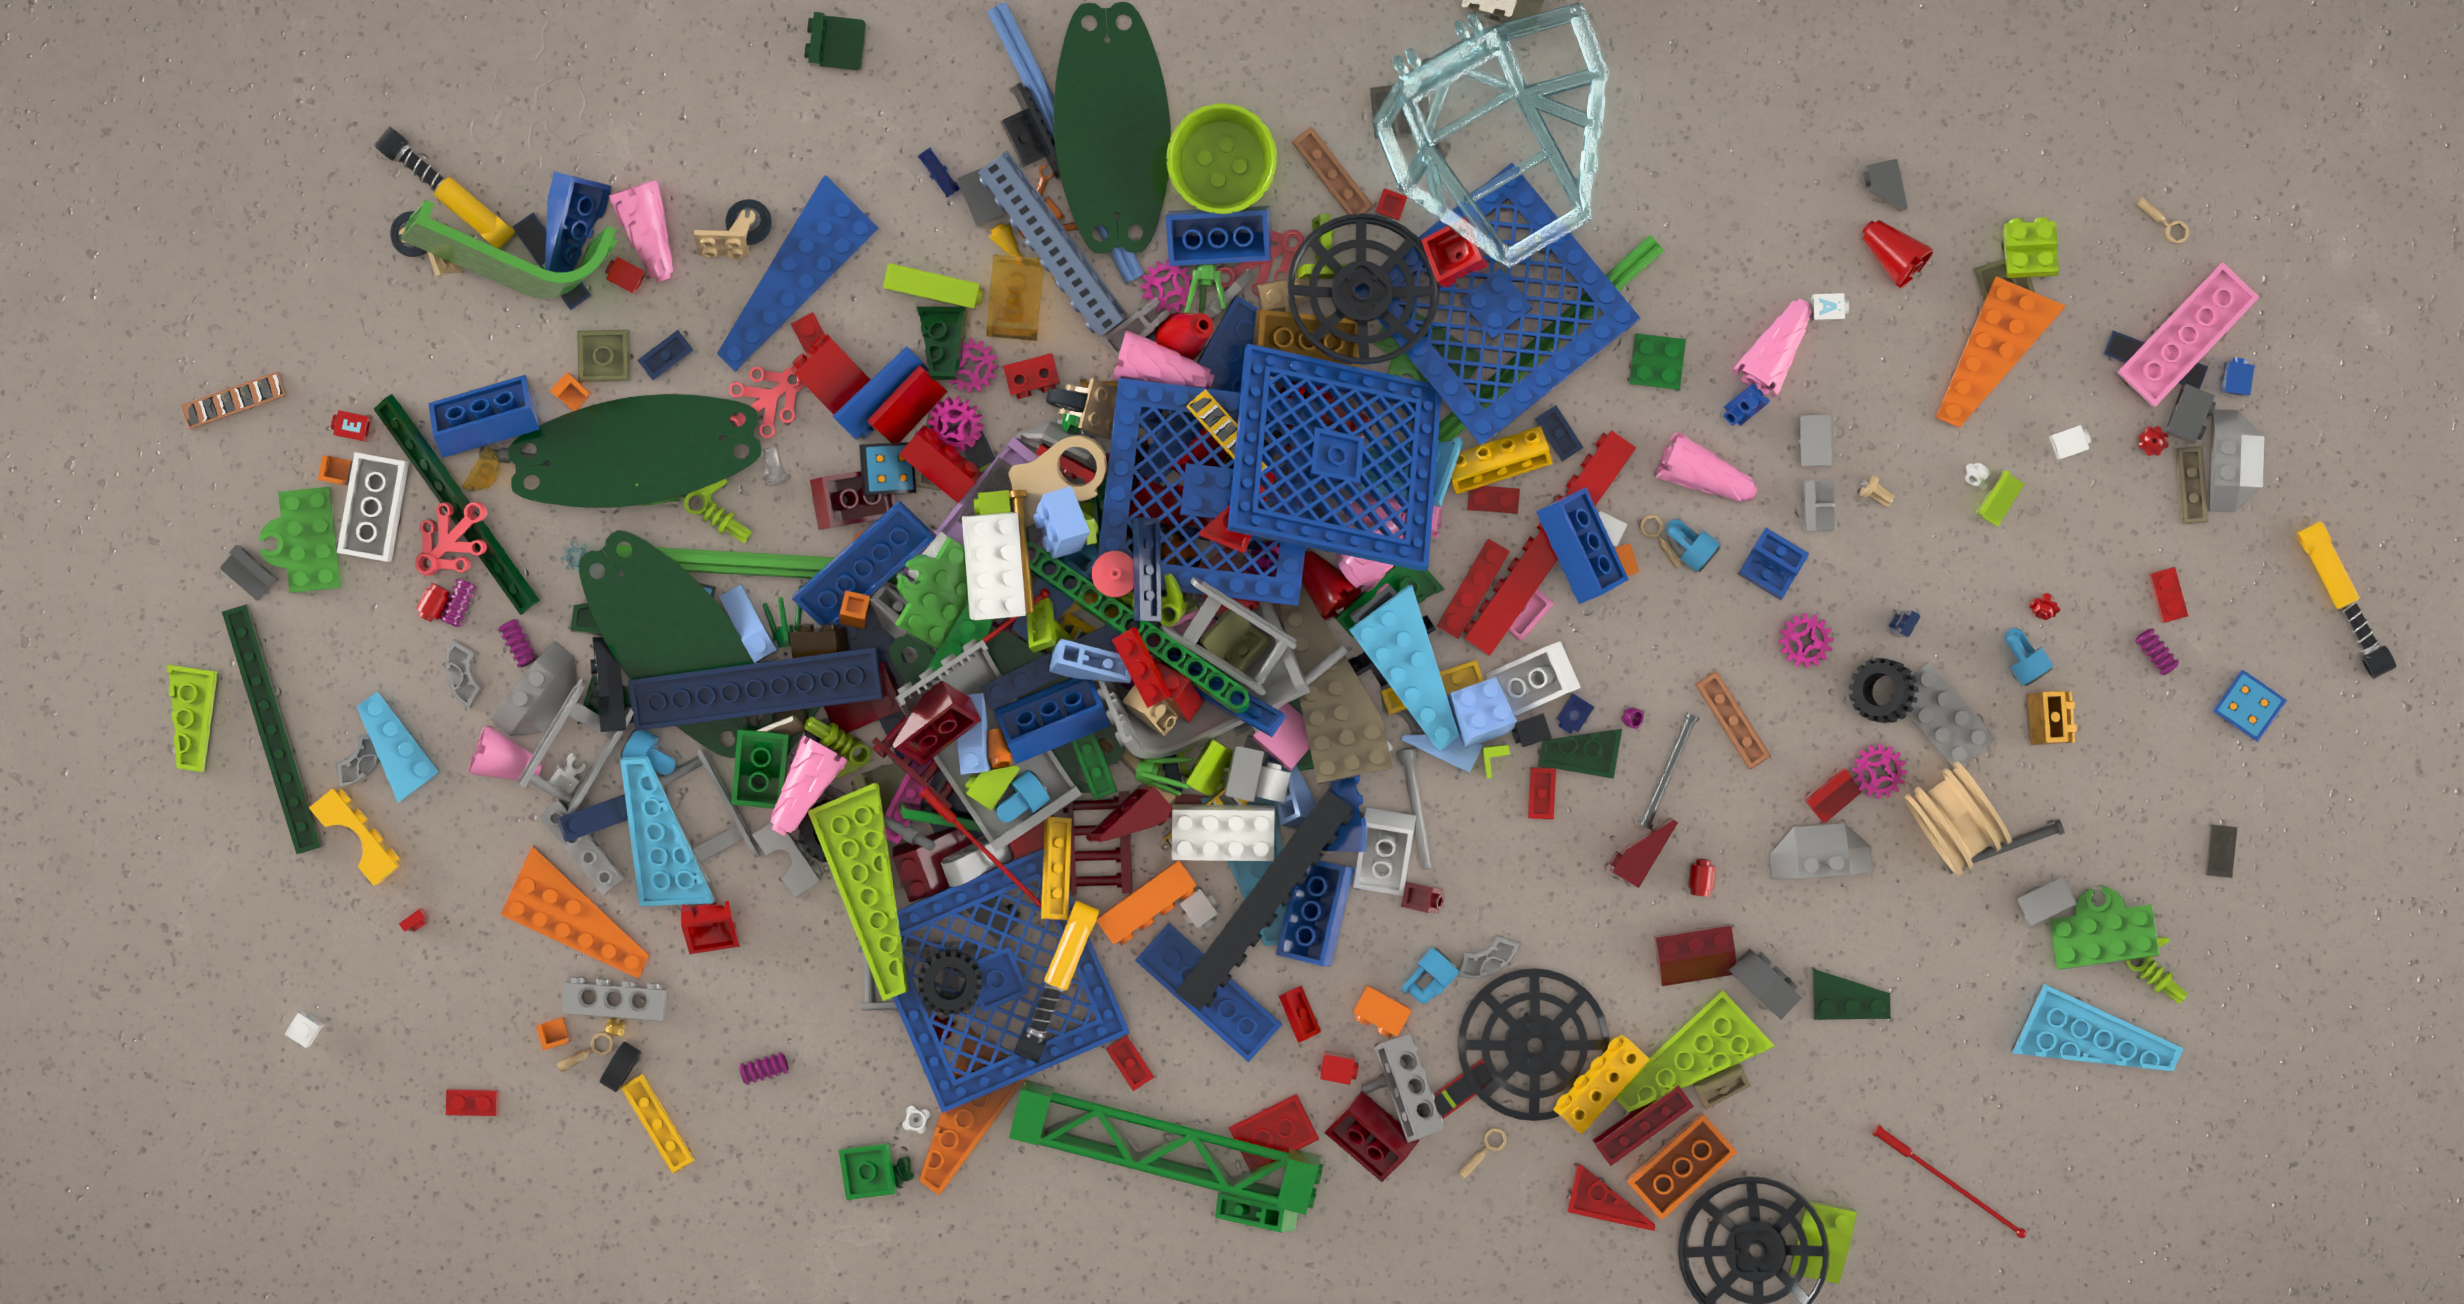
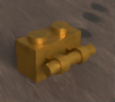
M2072 691L2027 694L2031 745L2076 742L2075 732L2078 731L2077 724H2074L2073 711L2076 709V703L2073 701Z

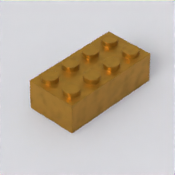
M1256 309L1253 345L1357 367V364L1334 359L1312 345L1299 330L1291 312ZM1299 313L1305 327L1311 334L1321 326V323L1314 314ZM1344 317L1335 326L1347 334L1358 336L1357 322ZM1330 332L1319 341L1337 353L1358 357L1357 343L1344 341Z

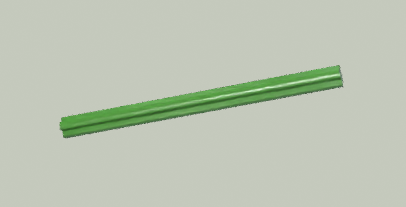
M1650 235L1606 274V277L1620 291L1664 250ZM1586 293L1581 296V301L1592 302ZM1570 306L1561 314V317L1575 318L1576 306ZM1580 306L1579 319H1588L1594 314V308ZM1552 322L1541 333L1555 334L1556 322ZM1560 322L1559 335L1569 336L1573 333V323ZM1536 338L1523 349L1535 350ZM1540 338L1539 350L1551 352L1554 348V339ZM1558 340V345L1564 340ZM1520 354L1519 366L1533 368L1534 355ZM1516 355L1505 365L1515 366ZM1538 356V363L1546 356ZM1500 370L1499 382L1513 384L1515 371ZM1518 372V381L1524 375H1526L1527 372ZM1496 373L1487 381L1495 382ZM1481 386L1479 398L1493 399L1495 387ZM1498 388L1497 399H1499L1509 389ZM1481 404L1484 409L1490 406V404ZM1453 412L1439 423V443L1452 441L1453 438L1466 428Z
M617 545L616 552L620 557L627 558L632 553V547ZM656 547L687 572L811 579L835 558ZM904 566L903 568H901V569H900L895 575H893L887 582H891L892 584H898V580L896 579V576H897L906 566Z

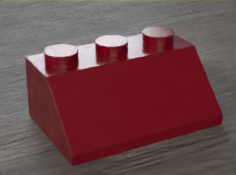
M1730 924L1654 936L1662 986L1733 975L1729 970L1736 964V951L1732 926Z
M1363 1091L1346 1106L1324 1132L1381 1182L1408 1157L1420 1141L1407 1143L1401 1124Z

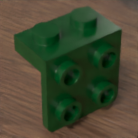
M814 12L813 18L808 19L807 33H811V41L805 45L804 58H808V63L811 66L860 70L862 67L866 31L865 21L826 16L824 13Z

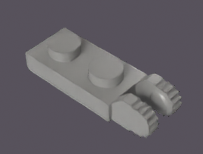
M1157 297L1147 303L1142 309L1136 310L1101 338L1116 358L1119 357L1126 330L1146 337L1170 315L1165 310L1160 312L1152 321L1146 315L1160 303Z

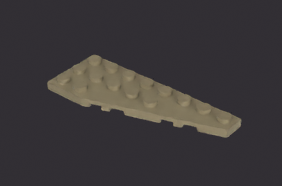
M1301 582L1299 606L1280 604L1285 632L1297 640L1295 642L1297 646L1292 650L1304 676L1340 646ZM1344 656L1308 685L1309 693L1299 697L1318 785L1393 769L1382 717L1346 656Z

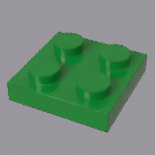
M1635 333L1629 384L1680 390L1686 339Z
M889 1143L842 1148L839 1150L846 1200L897 1193Z

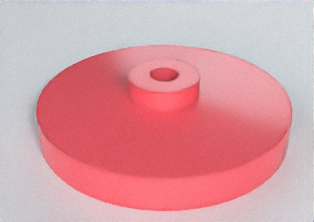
M1109 551L1102 554L1095 561L1092 568V580L1097 590L1108 597H1121L1128 594L1134 588L1133 559L1120 551Z

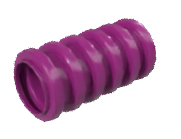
M459 578L455 580L456 586L452 587V590H454L453 594H449L451 598L450 601L446 602L447 608L443 609L445 613L443 616H440L441 621L455 627H461L460 620H464L465 616H463V613L467 612L466 606L471 603L469 599L474 596L472 592L477 589L474 584Z
M513 619L501 625L498 631L499 633L502 632V639H506V646L511 648L509 652L514 654V661H518L517 667L522 668L537 660L538 656L533 654L534 648H530V641H526L525 637L527 635L522 633V626H518L519 620Z
M2149 628L2136 638L2135 643L2141 645L2140 649L2142 651H2146V657L2150 656V662L2155 663V668L2161 670V676L2166 675L2178 666L2179 660L2173 658L2174 654L2168 652L2170 649L2164 647L2165 642L2159 640L2160 636L2154 634L2155 630L2153 628Z
M778 1052L777 1056L771 1054L770 1058L764 1056L763 1060L757 1058L755 1062L748 1061L746 1065L740 1063L739 1066L742 1080L746 1085H750L751 1081L757 1083L758 1079L764 1081L765 1077L770 1079L773 1078V1075L780 1076V1073L787 1074L789 1071L786 1057L782 1052Z

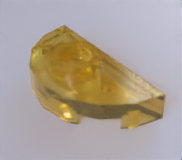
M488 445L461 488L469 491L489 488L497 479L500 471L499 459L495 451Z

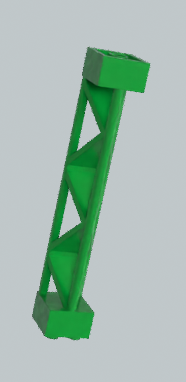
M1024 1080L1009 1135L1010 1139L1088 1157L1273 1205L1280 1209L1306 1215L1308 1208H1313L1317 1190L1313 1186L1314 1184L1319 1185L1323 1164L1319 1163V1155L1293 1149L1286 1153L1053 1092L1054 1087ZM1050 1102L1087 1111L1050 1127H1044ZM1098 1116L1116 1146L1065 1132ZM1109 1117L1180 1135V1137L1143 1152H1138L1130 1145ZM1192 1140L1211 1170L1161 1158V1156ZM1204 1142L1276 1161L1236 1177L1230 1176ZM1285 1166L1280 1188L1256 1182Z

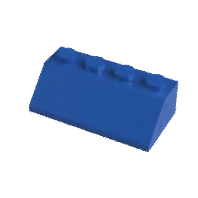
M1270 206L1247 207L1241 211L1228 214H1215L1203 210L1169 211L1165 215L1169 266L1271 260L1272 226Z
M906 346L832 417L855 440H858L860 437L865 440L874 431L872 425L867 420L919 365L927 373H929V368Z
M526 375L428 403L433 438L442 458L540 429L536 407Z
M1586 487L1536 511L1540 523L1549 538L1551 547L1561 564L1562 571L1565 573L1579 604L1601 596L1629 580Z
M1071 678L994 710L1016 764L1111 726L1094 682L1088 679Z
M1320 860L1315 867L1310 864L1305 871L1308 877L1300 887L1295 884L1290 891L1293 896L1287 903L1276 955L1323 967H1332L1354 872L1353 867Z

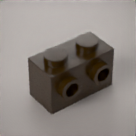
M836 623L822 624L821 628H814V624H802L798 626V630L790 632L792 658L849 651L846 627H837Z

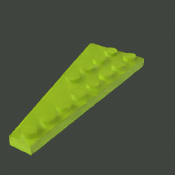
M873 783L808 811V814L881 998L885 1001L909 990L878 783Z

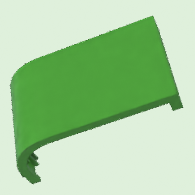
M426 199L410 216L401 240L534 298H554L574 289L601 264L609 252L613 251L617 242V238L614 237L616 229L606 226L601 233L597 234L596 238L592 239V242H589L578 269L564 273L551 272L429 218L435 204Z

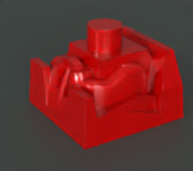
M1466 217L1421 240L1437 283L1446 288L1457 283L1455 278H1462L1470 272L1480 271L1488 266L1475 239L1473 227Z
M714 901L712 904L692 906L691 909L686 904L682 905L681 927L689 955L740 947L735 922H733L729 901H725V906L717 905Z

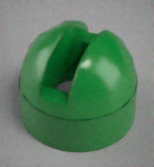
M1065 413L1062 419L1063 429L1067 432L1069 427H1071V433H1077L1080 430L1078 428L1080 417Z

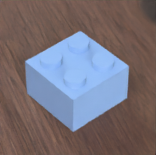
M1072 486L1042 495L1033 519L1037 529H1041L1043 534L1042 541L1045 550L1050 552L1052 559L1081 551L1090 531Z
M1496 677L1452 692L1448 697L1456 727L1465 749L1510 733L1517 722Z

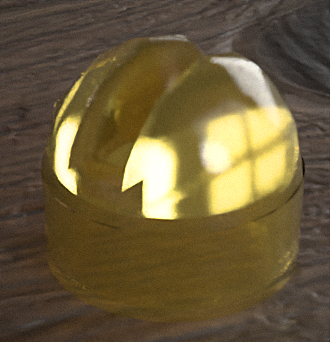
M617 1017L609 1019L605 1025L604 1032L623 1038L626 1029L625 1022L621 1019L618 1025L615 1024Z

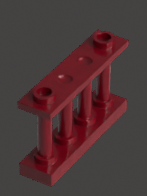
M906 716L882 742L877 737L871 741L875 745L872 749L883 759L888 756L922 788L925 789L928 786L930 791L949 809L953 806L947 801L948 797L955 791L949 782L939 793L928 784L929 780L940 769L935 760L919 776L909 767L913 759L906 755L900 759L890 750V747L908 720Z
M1119 791V796H1114V799L1095 801L1073 800L1063 807V812L1068 813V818H1072L1069 882L1071 895H1077V887L1117 885V888H1122V893L1133 892L1131 834L1120 837V847H1116V850L1076 851L1075 836H1087L1097 825L1075 826L1074 811L1115 809L1130 795L1129 791ZM1116 860V863L1121 862V873H1116V875L1076 877V861Z
M1677 1085L1658 1100L1630 1112L1592 1141L1608 1164L1612 1166L1694 1106L1680 1086Z

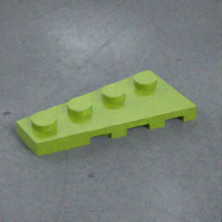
M166 664L167 673H169L170 677L169 696L172 698L173 708L171 716L175 729L173 737L177 769L204 772L218 671Z

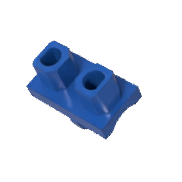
M1753 382L1724 406L1727 411L1723 416L1732 426L1736 423L1741 426L1766 406L1770 400L1763 396V392L1758 390L1757 385Z

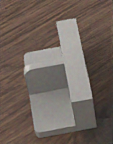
M1831 414L1800 416L1799 443L1801 466H1832Z
M1833 480L1802 481L1804 532L1833 531L1835 529L1834 507H1836V503H1834Z
M1240 746L1234 747L1230 768H1224L1223 770L1228 772L1225 796L1254 802L1264 755L1263 751Z
M2063 877L2046 885L2038 886L2035 890L2017 899L2024 913L2023 917L2029 926L2076 905Z

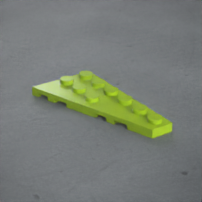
M1722 990L1649 1058L1650 1060L1615 1099L1630 1113L1658 1100L1677 1085L1681 1089L1772 1049L1775 1045Z

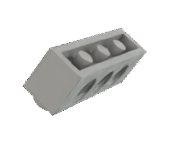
M558 800L539 815L540 819L603 895L607 894L626 878L625 875L591 834L568 842L564 841L557 818L570 813H568L566 803Z
M571 977V981L564 982L561 1013L664 1021L666 1019L668 989H663L662 984L647 983L646 987L636 986L637 982L621 981V985H612L611 980L596 979V983H587L586 978ZM589 989L595 992L596 1000L594 1003H587L584 1000L583 994L585 990ZM615 991L621 995V1003L619 1005L610 1003L609 994ZM640 993L646 997L647 1003L644 1007H638L634 1003L636 994Z
M1411 1034L1375 1046L1374 1048L1407 1143L1443 1131V1119L1436 1109L1434 1093L1428 1086L1426 1070L1420 1063L1417 1054L1418 1048L1415 1041L1412 1040ZM1400 1059L1405 1062V1069L1400 1065ZM1408 1083L1414 1087V1093L1409 1090ZM1417 1107L1421 1109L1422 1117L1418 1115Z

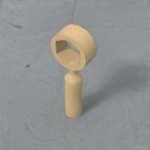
M2143 196L2136 203L2156 222L2163 223L2166 226L2165 236L2169 242L2179 244L2188 238L2189 228L2186 223L2182 221L2169 223L2165 219L2164 214ZM2176 224L2185 230L2183 238L2177 241L2170 236L2171 226Z
M1655 515L1644 517L1640 523L1641 533L1648 538L1656 537L1659 540L1661 549L1670 558L1676 569L1684 565L1685 563L1679 559L1680 556L1670 542L1661 536L1660 533L1663 530L1661 519ZM1655 518L1660 525L1656 534H1648L1643 528L1646 519Z
M606 1032L597 1033L591 1040V1048L580 1050L557 1063L559 1070L563 1072L585 1060L588 1054L592 1052L598 1055L610 1053L614 1047L613 1037ZM602 1035L609 1039L610 1048L604 1052L595 1048V1039Z
M1494 1127L1486 1131L1484 1134L1486 1146L1481 1151H1477L1458 1171L1464 1179L1484 1159L1485 1153L1489 1149L1498 1151L1504 1148L1507 1138L1503 1130ZM1493 1131L1501 1133L1504 1140L1498 1147L1488 1144L1487 1137Z

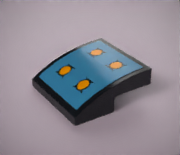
M909 442L859 445L863 496L916 493L915 469L899 455Z

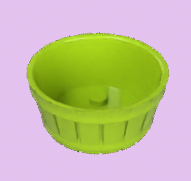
M1217 103L1211 106L1200 107L1180 122V125L1176 127L1170 138L1171 142L1168 144L1167 169L1172 179L1171 181L1178 193L1188 203L1200 210L1215 214L1241 211L1257 202L1273 181L1277 168V150L1274 139H1272L1273 136L1265 123H1262V120L1257 115L1241 106Z

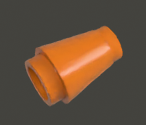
M997 728L988 731V761L992 764V768L999 769L1011 765L1013 756L1002 729Z

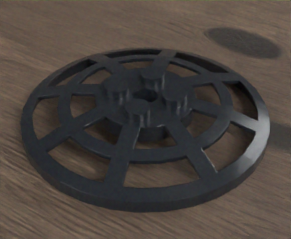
M1349 214L1334 218L1320 225L1299 246L1288 272V305L1299 330L1321 352L1347 363L1377 364L1395 359L1408 352L1427 333L1435 318L1439 304L1440 284L1436 281L1422 241L1404 225L1379 215ZM1356 224V240L1342 242L1328 251L1318 241V238L1335 228ZM1366 224L1387 228L1403 237L1405 241L1394 251L1380 242L1366 240ZM1311 247L1320 259L1312 271L1309 286L1294 285L1298 265L1304 253ZM1356 248V261L1344 267L1334 258L1336 254L1342 251ZM1366 248L1377 250L1389 258L1381 266L1366 261ZM1412 248L1419 253L1426 266L1430 285L1415 286L1411 270L1403 260V257ZM1325 264L1336 275L1332 287L1317 286L1319 274ZM1396 265L1403 273L1407 287H1393L1388 273ZM1363 285L1367 287L1369 295L1365 298L1358 297L1355 293L1357 286ZM1294 295L1309 296L1312 310L1321 323V326L1312 334L1305 327L1299 316ZM1431 296L1427 317L1419 331L1415 334L1404 325L1413 310L1415 297ZM1317 297L1332 298L1337 310L1328 319L1323 315ZM1407 297L1405 309L1401 317L1397 319L1387 309L1392 298ZM1344 317L1357 322L1358 336L1347 334L1335 326ZM1380 317L1390 326L1389 329L1382 333L1368 336V322ZM1330 332L1344 341L1357 343L1359 357H1350L1337 353L1319 341ZM1396 332L1408 341L1405 345L1391 353L1378 357H1369V343L1385 340Z
M1530 968L1503 974L1489 982L1476 994L1463 1015L1457 1045L1463 1074L1470 1087L1482 1101L1506 1116L1519 1120L1539 1121L1559 1117L1554 1110L1539 1113L1540 1098L1555 1095L1567 1087L1572 1089L1576 1078L1584 1067L1587 1051L1602 1050L1603 1054L1608 1049L1610 1038L1605 1016L1599 1004L1588 990L1564 974L1548 969ZM1529 977V992L1515 995L1505 1000L1502 1004L1490 994L1494 989L1508 981ZM1539 977L1560 981L1572 987L1578 994L1568 1004L1554 995L1540 992ZM1530 1000V1015L1516 1020L1507 1011L1509 1007L1519 1002ZM1540 1000L1553 1003L1563 1010L1552 1021L1540 1015ZM1484 1001L1493 1010V1013L1485 1024L1482 1040H1466L1470 1020L1478 1005ZM1585 1001L1589 1003L1598 1018L1602 1031V1040H1587L1584 1024L1576 1013ZM1500 1017L1509 1026L1505 1039L1490 1040L1492 1028ZM1570 1017L1577 1027L1580 1040H1565L1560 1029ZM1532 1038H1538L1542 1043L1541 1049L1535 1053L1530 1052L1527 1047L1529 1040ZM1466 1050H1482L1485 1066L1493 1078L1483 1089L1478 1085L1470 1070ZM1490 1051H1505L1510 1064L1500 1073L1496 1071L1492 1063ZM1565 1051H1580L1578 1061L1573 1071L1569 1073L1560 1064ZM1516 1071L1529 1075V1090L1517 1088L1509 1084L1507 1080ZM1554 1071L1563 1080L1552 1088L1540 1090L1541 1075ZM1502 1087L1514 1095L1529 1098V1113L1508 1109L1495 1102L1490 1096L1498 1088Z
M1746 1176L1724 1181L1709 1189L1695 1202L1682 1224L1678 1243L1680 1270L1685 1284L1699 1304H1714L1724 1293L1744 1303L1767 1304L1787 1296L1790 1292L1801 1304H1812L1824 1285L1829 1268L1830 1249L1828 1236L1818 1213L1804 1196L1792 1187L1777 1180L1766 1177ZM1746 1184L1747 1199L1735 1201L1722 1210L1709 1201L1714 1195L1727 1188ZM1757 1184H1766L1779 1188L1793 1196L1796 1200L1786 1209L1774 1201L1758 1198ZM1749 1206L1750 1221L1738 1226L1727 1216L1736 1209ZM1759 1206L1771 1208L1782 1216L1774 1225L1761 1221ZM1803 1207L1807 1209L1817 1225L1822 1246L1808 1245L1805 1232L1799 1221L1795 1218ZM1703 1209L1713 1217L1705 1234L1703 1247H1688L1691 1226L1699 1211ZM1789 1223L1795 1229L1800 1245H1786L1781 1231ZM1721 1224L1730 1232L1726 1245L1712 1246L1714 1233L1718 1225ZM1752 1244H1757L1762 1248V1256L1760 1258H1755L1750 1254L1749 1249ZM1787 1255L1801 1256L1799 1268L1794 1278L1782 1268ZM1714 1256H1726L1731 1271L1724 1279L1721 1278L1713 1262ZM1808 1256H1823L1819 1278L1814 1289L1807 1295L1798 1284L1806 1271ZM1704 1257L1708 1273L1717 1285L1707 1296L1701 1291L1693 1277L1689 1258ZM1776 1276L1785 1285L1780 1291L1764 1296L1763 1281ZM1739 1277L1753 1282V1296L1743 1294L1730 1286Z

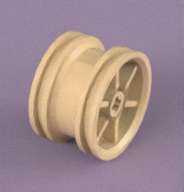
M1956 761L1953 763L1954 769L1952 771L1947 768L1942 771L1944 781L1927 792L1917 787L1914 789L1916 795L1912 797L1907 794L1904 796V800L1938 854L1957 877L1963 875L1962 869L1964 867L1968 870L1974 867L1971 861L1972 857L1989 846L1995 851H1999L2001 849L2000 843L2004 841L2006 844L2012 842V838L1981 788L1963 765Z

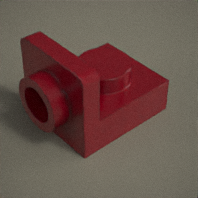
M1406 882L1401 907L1426 913H1438L1444 901L1443 889Z

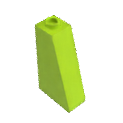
M891 263L887 265L883 289L889 292L976 310V305L982 304L984 290H980L981 285L979 283Z

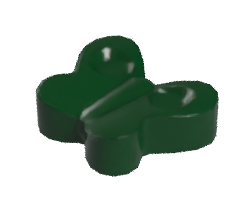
M907 1156L901 1157L897 1165L893 1164L896 1187L903 1185L904 1181H910L914 1178V1174L910 1171L911 1161Z

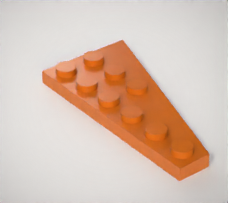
M1995 276L1935 418L1961 427L2066 305Z
M534 845L531 847L500 915L639 979L650 954L626 934L570 879L561 873L551 861L545 858Z
M971 1028L968 1029L967 1033L979 1038L981 1037ZM965 1037L961 1050L974 1054L978 1042ZM982 1044L977 1056L990 1061L995 1049ZM998 1051L994 1062L1008 1056L1002 1051ZM959 1055L956 1067L967 1071L971 1059ZM975 1061L971 1072L987 1065ZM954 1072L955 1078L963 1076L962 1074ZM1026 1078L944 1113L941 1111L919 1181L937 1195H940Z

